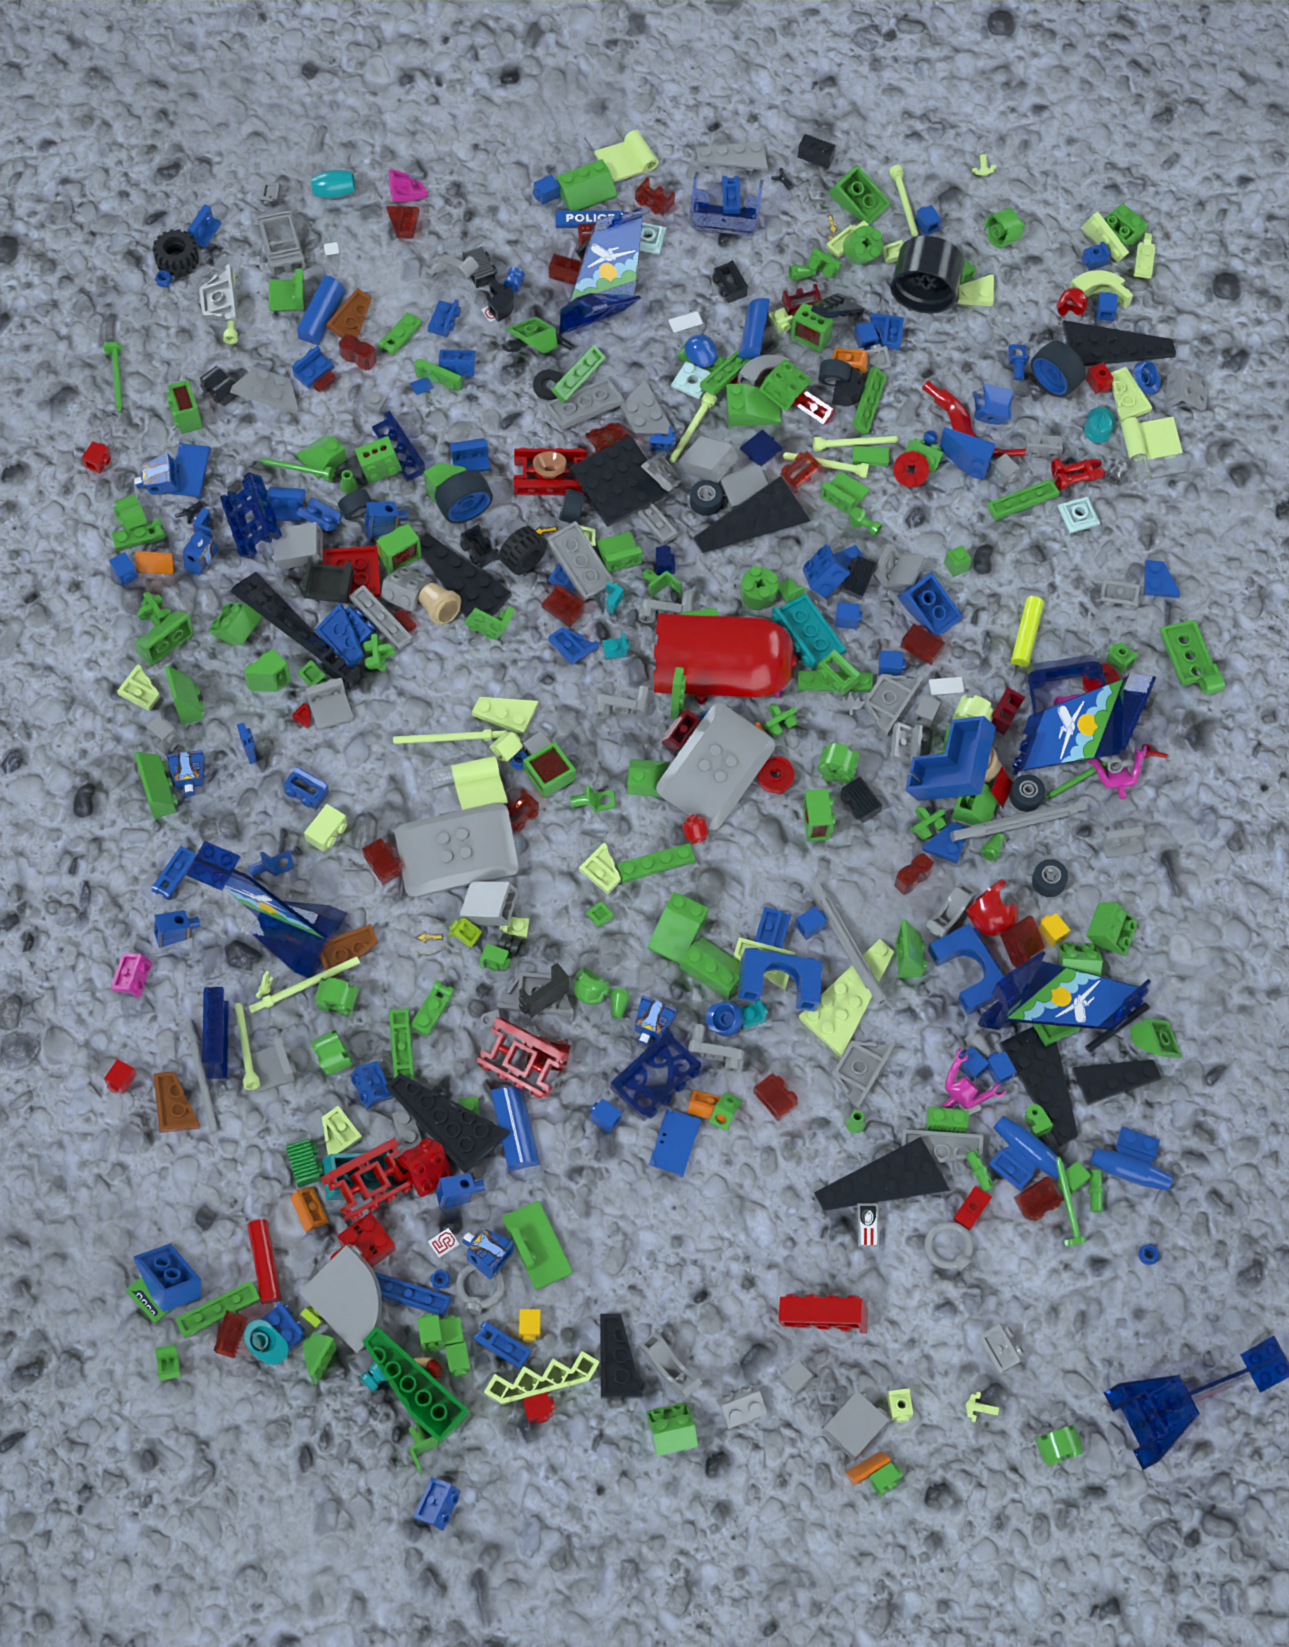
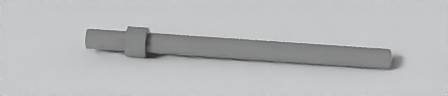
M193 1020L185 1021L188 1033L186 1038L188 1045L191 1046L210 1133L214 1134L218 1132L198 1045L200 1040L195 1032Z

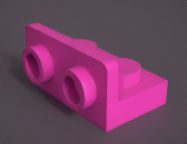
M123 953L110 989L114 992L131 993L135 997H140L152 962L142 954Z

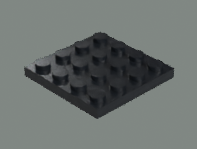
M631 435L569 468V471L607 527L669 495V492L663 489L641 467L648 460Z

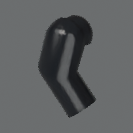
M519 338L505 341L502 344V348L504 351L518 352L525 342Z

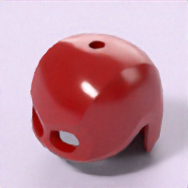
M1079 288L1066 289L1057 302L1058 314L1065 316L1068 310H1071L1078 316L1083 315L1087 307V298L1085 293Z

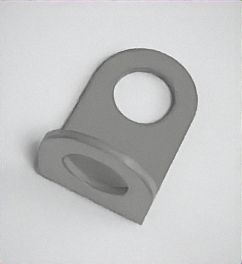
M499 1009L485 1013L481 1016V1024L484 1027L493 1026L495 1018H502V1013L505 1014L508 1021V1014L505 1010ZM486 1016L490 1019L488 1024L484 1023V1017Z

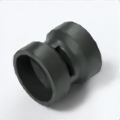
M503 933L498 947L509 951L510 956L517 957L523 939L518 937L512 938L509 934Z

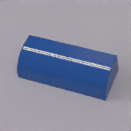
M509 1086L491 1090L498 1126L510 1131V1134L502 1140L508 1172L540 1165L523 1089Z

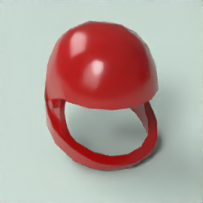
M1000 879L989 887L966 909L972 924L983 935L990 937L1004 935L1013 928L1018 920L1016 903L1006 906L1001 901L1000 891L1006 884L1004 879Z

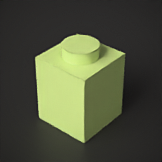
M505 732L489 748L500 761H508L523 745L520 743L521 739L516 733Z

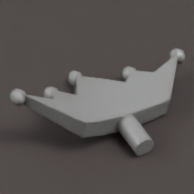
M850 691L847 700L844 696L842 701L839 698L837 701L840 702L843 709H850L849 715H853V709L860 710L868 702V699L861 702L860 697H857V700H855Z

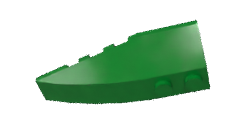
M376 1326L362 1341L408 1414L439 1443L455 1432L470 1416L471 1412L380 1328Z

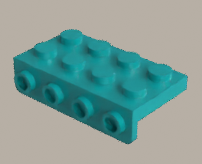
M807 594L780 608L777 606L772 608L771 618L773 622L781 626L789 634L793 642L794 651L800 654L803 664L806 667L808 666L811 671L817 669L818 663L826 658L834 649L840 655L846 653L847 649Z

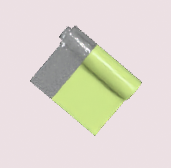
M629 116L618 117L614 128L594 133L584 138L597 159L604 160L611 173L613 182L652 171L659 164L658 159Z
M1131 417L1121 422L1135 481L1143 483L1152 479L1187 473L1174 417L1139 423L1137 418Z
M496 756L428 770L429 774L425 775L427 785L432 787L440 816L480 806L508 803L500 778Z

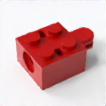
M369 1212L337 1235L342 1248L331 1255L330 1261L346 1245L351 1244L353 1246L355 1244L363 1252L361 1256L372 1268L396 1251V1247L372 1212Z

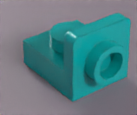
M608 581L606 593L609 595L605 601L607 604L606 612L613 615L624 598V589L619 584Z
M621 633V638L602 640L605 660L627 657V650H630V641L625 638V633Z
M760 998L758 1002L755 1001L754 1004L740 1008L743 1014L742 1029L765 1023L768 1010L765 1003H761Z

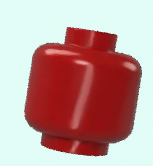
M692 814L687 816L686 820L682 823V830L687 841L696 844L706 840L709 829L704 817Z

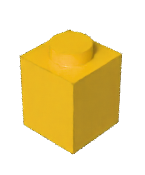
M1057 913L1052 916L1046 915L1042 918L1038 931L1052 948L1068 938L1071 931Z
M520 1309L519 1339H523L525 1342H535L536 1339H540L541 1309Z

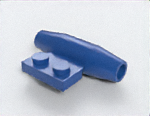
M1002 1116L993 1128L1009 1146L1001 1149L988 1166L1019 1191L1033 1177L1035 1168L1057 1180L1059 1178L1056 1166L1058 1164L1057 1155L1026 1128Z
M1123 1126L1119 1130L1115 1146L1117 1152L1095 1148L1090 1159L1092 1165L1110 1175L1144 1187L1168 1191L1173 1179V1175L1151 1164L1156 1158L1160 1140Z

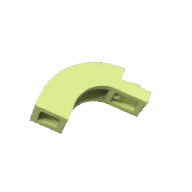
M1095 270L1085 272L1073 279L1070 284V288L1081 289L1085 293L1086 298L1100 292L1118 294L1117 302L1123 308H1127L1130 305L1133 294L1123 287L1125 280L1108 271Z

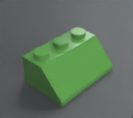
M603 159L556 176V181L560 185V197L569 211H582L617 197L611 173Z
M179 610L168 615L162 623L155 625L149 633L137 639L136 643H134L136 652L152 667L194 634L190 616Z
M135 752V758L154 819L176 813L175 805H178L176 795L170 792V789L173 788L171 778H166L165 772H169L166 761H161L160 755Z
M703 937L693 943L680 960V969L727 1000H729L739 986L741 962Z

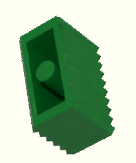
M308 1138L285 1145L297 1187L300 1188L301 1186L321 1181L320 1174L323 1173L321 1163L316 1162L314 1157L318 1155L315 1143L310 1144Z

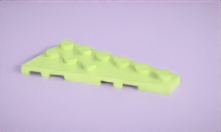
M881 939L863 954L878 984L894 954V951ZM852 965L821 994L820 1004L816 1011L805 1010L799 1015V1019L842 1058L872 998V994L869 989L865 988Z

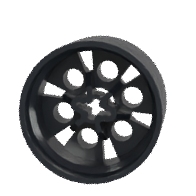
M918 236L907 240L900 247L890 286L893 297L904 307L920 313L933 314L948 310L956 301L965 264L962 252L954 244L938 237Z

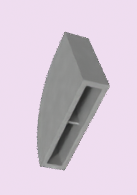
M348 1244L299 1293L343 1340L358 1353L365 1347L362 1341L376 1326L378 1327L382 1311V1295L373 1269L361 1256L363 1252L355 1244L353 1246Z

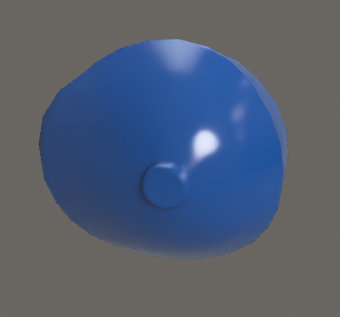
M695 334L687 340L684 348L685 354L696 366L704 368L715 363L717 360V350L710 337L704 334Z
M1148 360L1138 362L1133 369V378L1144 393L1153 395L1159 390L1161 384L1156 366L1152 361Z
M731 1001L713 1004L706 1013L708 1029L721 1036L735 1034L743 1022V1014L740 1007Z

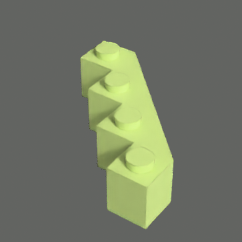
M581 1351L571 1369L552 1359L542 1377L523 1367L513 1385L494 1374L484 1394L503 1405L537 1394L586 1383L590 1380L599 1361Z

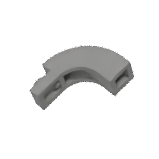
M778 355L756 357L747 362L741 369L737 383L756 386L783 359L788 361L790 359Z
M960 883L955 887L940 911L930 918L925 926H927L931 933L941 938L949 934L966 912L967 907L972 903L977 893Z
M655 1332L638 1345L654 1369L680 1396L683 1394L687 1397L689 1394L694 1393L702 1384L696 1375L681 1364L665 1340Z

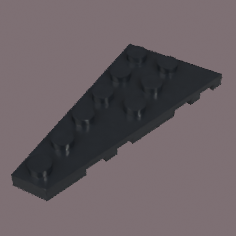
M1066 320L1062 322L1066 344L1079 355L1084 366H1094L1103 362L1105 364L1174 358L1176 356L1174 342L1170 338Z
M778 476L696 534L692 539L701 553H705L811 520L782 476Z
M425 533L420 539L422 559L431 568L435 577L439 579L443 588L448 591H454L460 596V610L465 618L469 616L474 608L494 616L512 596L508 589L428 533Z
M254 572L232 587L230 592L318 659L329 649V646L257 572Z
M1034 1026L1000 1042V1048L1003 1052L1007 1053L1017 1071L1018 1078L1033 1103L1043 1108L1053 1124L1051 1133L1059 1146L1076 1139L1078 1132L1057 1041L1045 1046Z
M401 1073L385 1086L426 1133L442 1145L444 1152L464 1174L510 1134L509 1130L501 1128L488 1119L482 1118L475 1112L450 1099H446L439 1095V1093L429 1090Z
M919 1137L814 1192V1195L822 1210L829 1211L857 1206V1203L892 1201L933 1193L949 1192L950 1189L922 1137Z

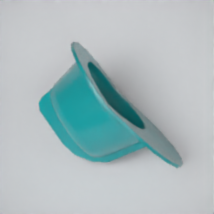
M1104 407L1090 410L1084 426L1085 436L1094 443L1106 442L1111 437L1116 419L1114 414Z
M254 1320L247 1325L244 1331V1342L249 1352L269 1365H276L285 1360L288 1355L287 1342L268 1322Z

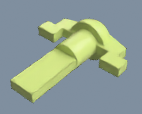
M986 154L980 155L981 169L973 168L972 171L975 175L987 176L994 172L996 165H991V168H988Z
M268 971L263 975V980L256 994V997L259 999L270 992L273 977L269 978Z
M976 1392V1395L971 1394L965 1405L967 1417L971 1418L973 1422H976L977 1417L973 1415V1411L998 1415L999 1412L998 1407L975 1402L976 1398L980 1399V1392Z

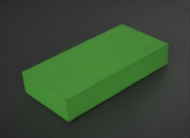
M853 446L852 465L866 463L872 466H888L889 448Z

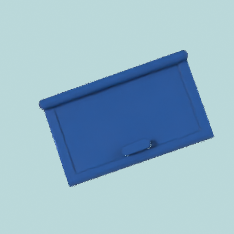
M179 443L175 459L178 491L168 492V494L192 496L200 499L211 451L210 446Z
M666 1109L649 1166L683 1177L701 1119L672 1111V1109Z

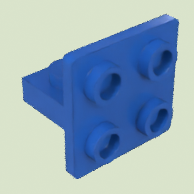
M481 438L450 443L453 465L465 467L466 471L475 470L481 472L490 470L487 440Z
M270 487L269 490H266V520L302 522V517L297 515L299 508L304 507L305 489Z

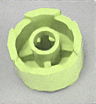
M967 695L961 697L952 719L985 716L991 722L995 709H992L990 707L991 703L982 697L974 695L973 698H967Z

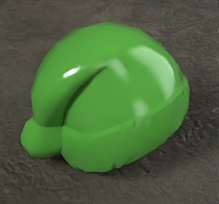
M581 967L576 973L573 984L574 994L582 1003L588 1005L599 1004L606 995L611 993L612 989L608 985L609 982L587 968Z

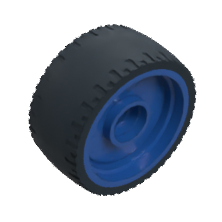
M1051 341L1046 344L1031 360V370L1036 381L1053 396L1065 397L1084 381L1086 376L1085 366L1079 355L1067 344L1059 341Z
M467 470L454 474L443 481L435 492V500L445 519L450 523L458 524L470 521L484 513L489 508L493 495L487 481L480 472Z

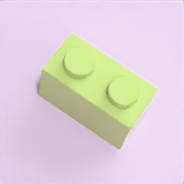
M326 804L304 832L305 840L325 852L327 848H331L334 845L338 834H342L347 827L346 815Z

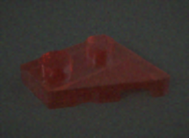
M386 206L396 237L414 239L420 212L419 207Z

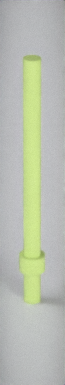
M486 729L484 732L393 736V744L476 739L492 741L494 738H499L507 730L491 731V729Z
M356 956L272 996L269 994L263 997V1000L250 1005L249 1009L251 1013H254L262 1008L274 1006L275 1002L319 983L322 977L325 980L327 977H332L360 964V961Z

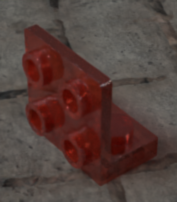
M609 423L605 427L592 429L585 434L588 441L595 447L596 453L630 436L619 423Z
M1027 916L1000 934L1012 966L1025 973L1032 969L1029 963L1030 957L1045 948L1033 916Z

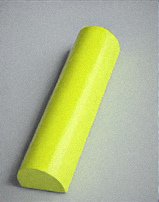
M1037 596L1026 598L1010 664L1029 667L1044 605L1043 599Z

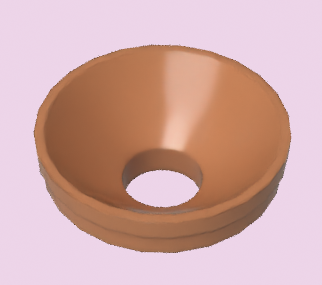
M542 452L535 456L533 460L534 470L544 478H556L566 469V458L557 452Z

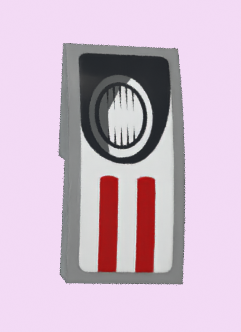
M857 1203L858 1247H879L878 1203Z

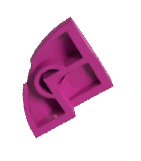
M389 169L388 178L392 202L418 200L427 197L428 191L418 180L415 184V181L409 178L410 175Z

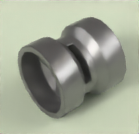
M1113 460L1110 469L1105 473L1106 480L1112 484L1119 485L1123 480V475L1129 469L1128 465L1122 460Z

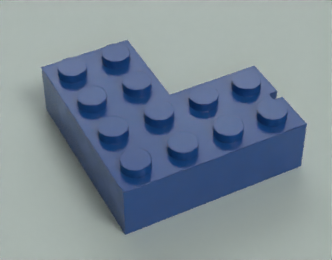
M985 716L952 720L945 753L913 757L909 771L912 775L908 776L905 791L917 801L982 794L996 726Z

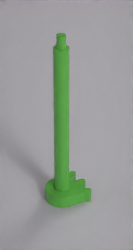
M104 342L103 349L105 355L112 354L116 408L118 413H121L122 396L118 353L122 352V345L119 342Z
M267 458L259 459V462L265 465L320 475L328 483H334L333 477H335L334 471L336 467L327 466L323 470Z
M1108 748L1103 750L1105 754L1110 757L1112 756ZM1103 761L1100 762L1103 768L1107 766V763ZM1094 766L1048 792L1044 796V800L1053 798L1097 772Z
M1056 1157L1058 1163L1056 1166L1074 1237L1073 1239L1064 1240L1065 1247L1087 1242L1086 1236L1081 1237L1064 1164L1061 1162L1060 1157Z

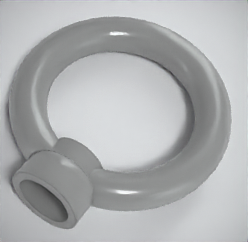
M1101 737L1095 755L1107 763L1110 772L1118 773L1123 767L1133 764L1135 757L1127 745L1114 738ZM1107 744L1121 750L1127 759L1121 760L1116 755L1110 757L1100 749L1099 745Z
M941 1222L928 1231L924 1241V1249L927 1257L933 1264L944 1269L958 1268L961 1273L972 1266L974 1262L970 1257L973 1253V1240L966 1228L955 1222ZM941 1231H956L965 1241L964 1253L953 1261L942 1260L933 1251V1239Z
M470 1263L460 1271L456 1280V1291L461 1301L466 1304L465 1311L473 1315H480L482 1309L493 1306L501 1299L505 1291V1278L501 1270H499L494 1275L497 1280V1289L490 1298L486 1300L476 1297L470 1298L465 1292L464 1281L471 1272L478 1270Z

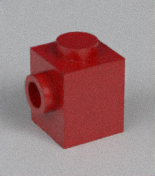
M1104 362L1088 368L1085 378L1095 395L1109 391L1114 380Z
M94 441L91 442L81 457L85 468L99 474L111 461L108 447L103 443L98 444Z
M117 1059L104 1077L107 1089L113 1093L120 1092L124 1095L137 1076V1073L133 1067Z
M547 1392L523 1398L528 1423L537 1421L540 1424L549 1421V1418L553 1417L552 1410H556L553 1397L549 1398Z

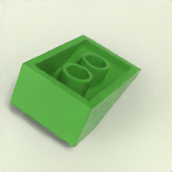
M858 164L827 191L838 205L869 225L891 204Z
M726 384L725 399L728 426L781 424L780 406L759 390L760 387L748 384Z
M165 666L181 725L202 720V712L205 709L203 701H198L197 696L201 695L198 684L194 685L192 678L170 666Z
M673 892L647 949L680 964L681 958L695 942L706 922L709 908Z
M902 919L895 940L898 978L922 977L924 970H927L926 958L923 959L922 953L925 952V941L921 940V933L906 919Z

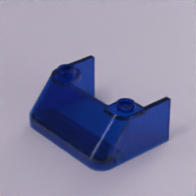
M695 172L689 217L690 226L695 230L743 236L754 235L758 228L764 180L760 179L758 196H749L745 199L743 208H740V214H723V206L710 205L708 192L697 189L699 172Z
M1085 655L1027 666L1025 669V679L1032 717L1036 718V701L1033 689L1042 688L1046 682L1085 675L1091 680L1098 679L1100 688L1105 687L1104 671L1099 659L1094 655Z

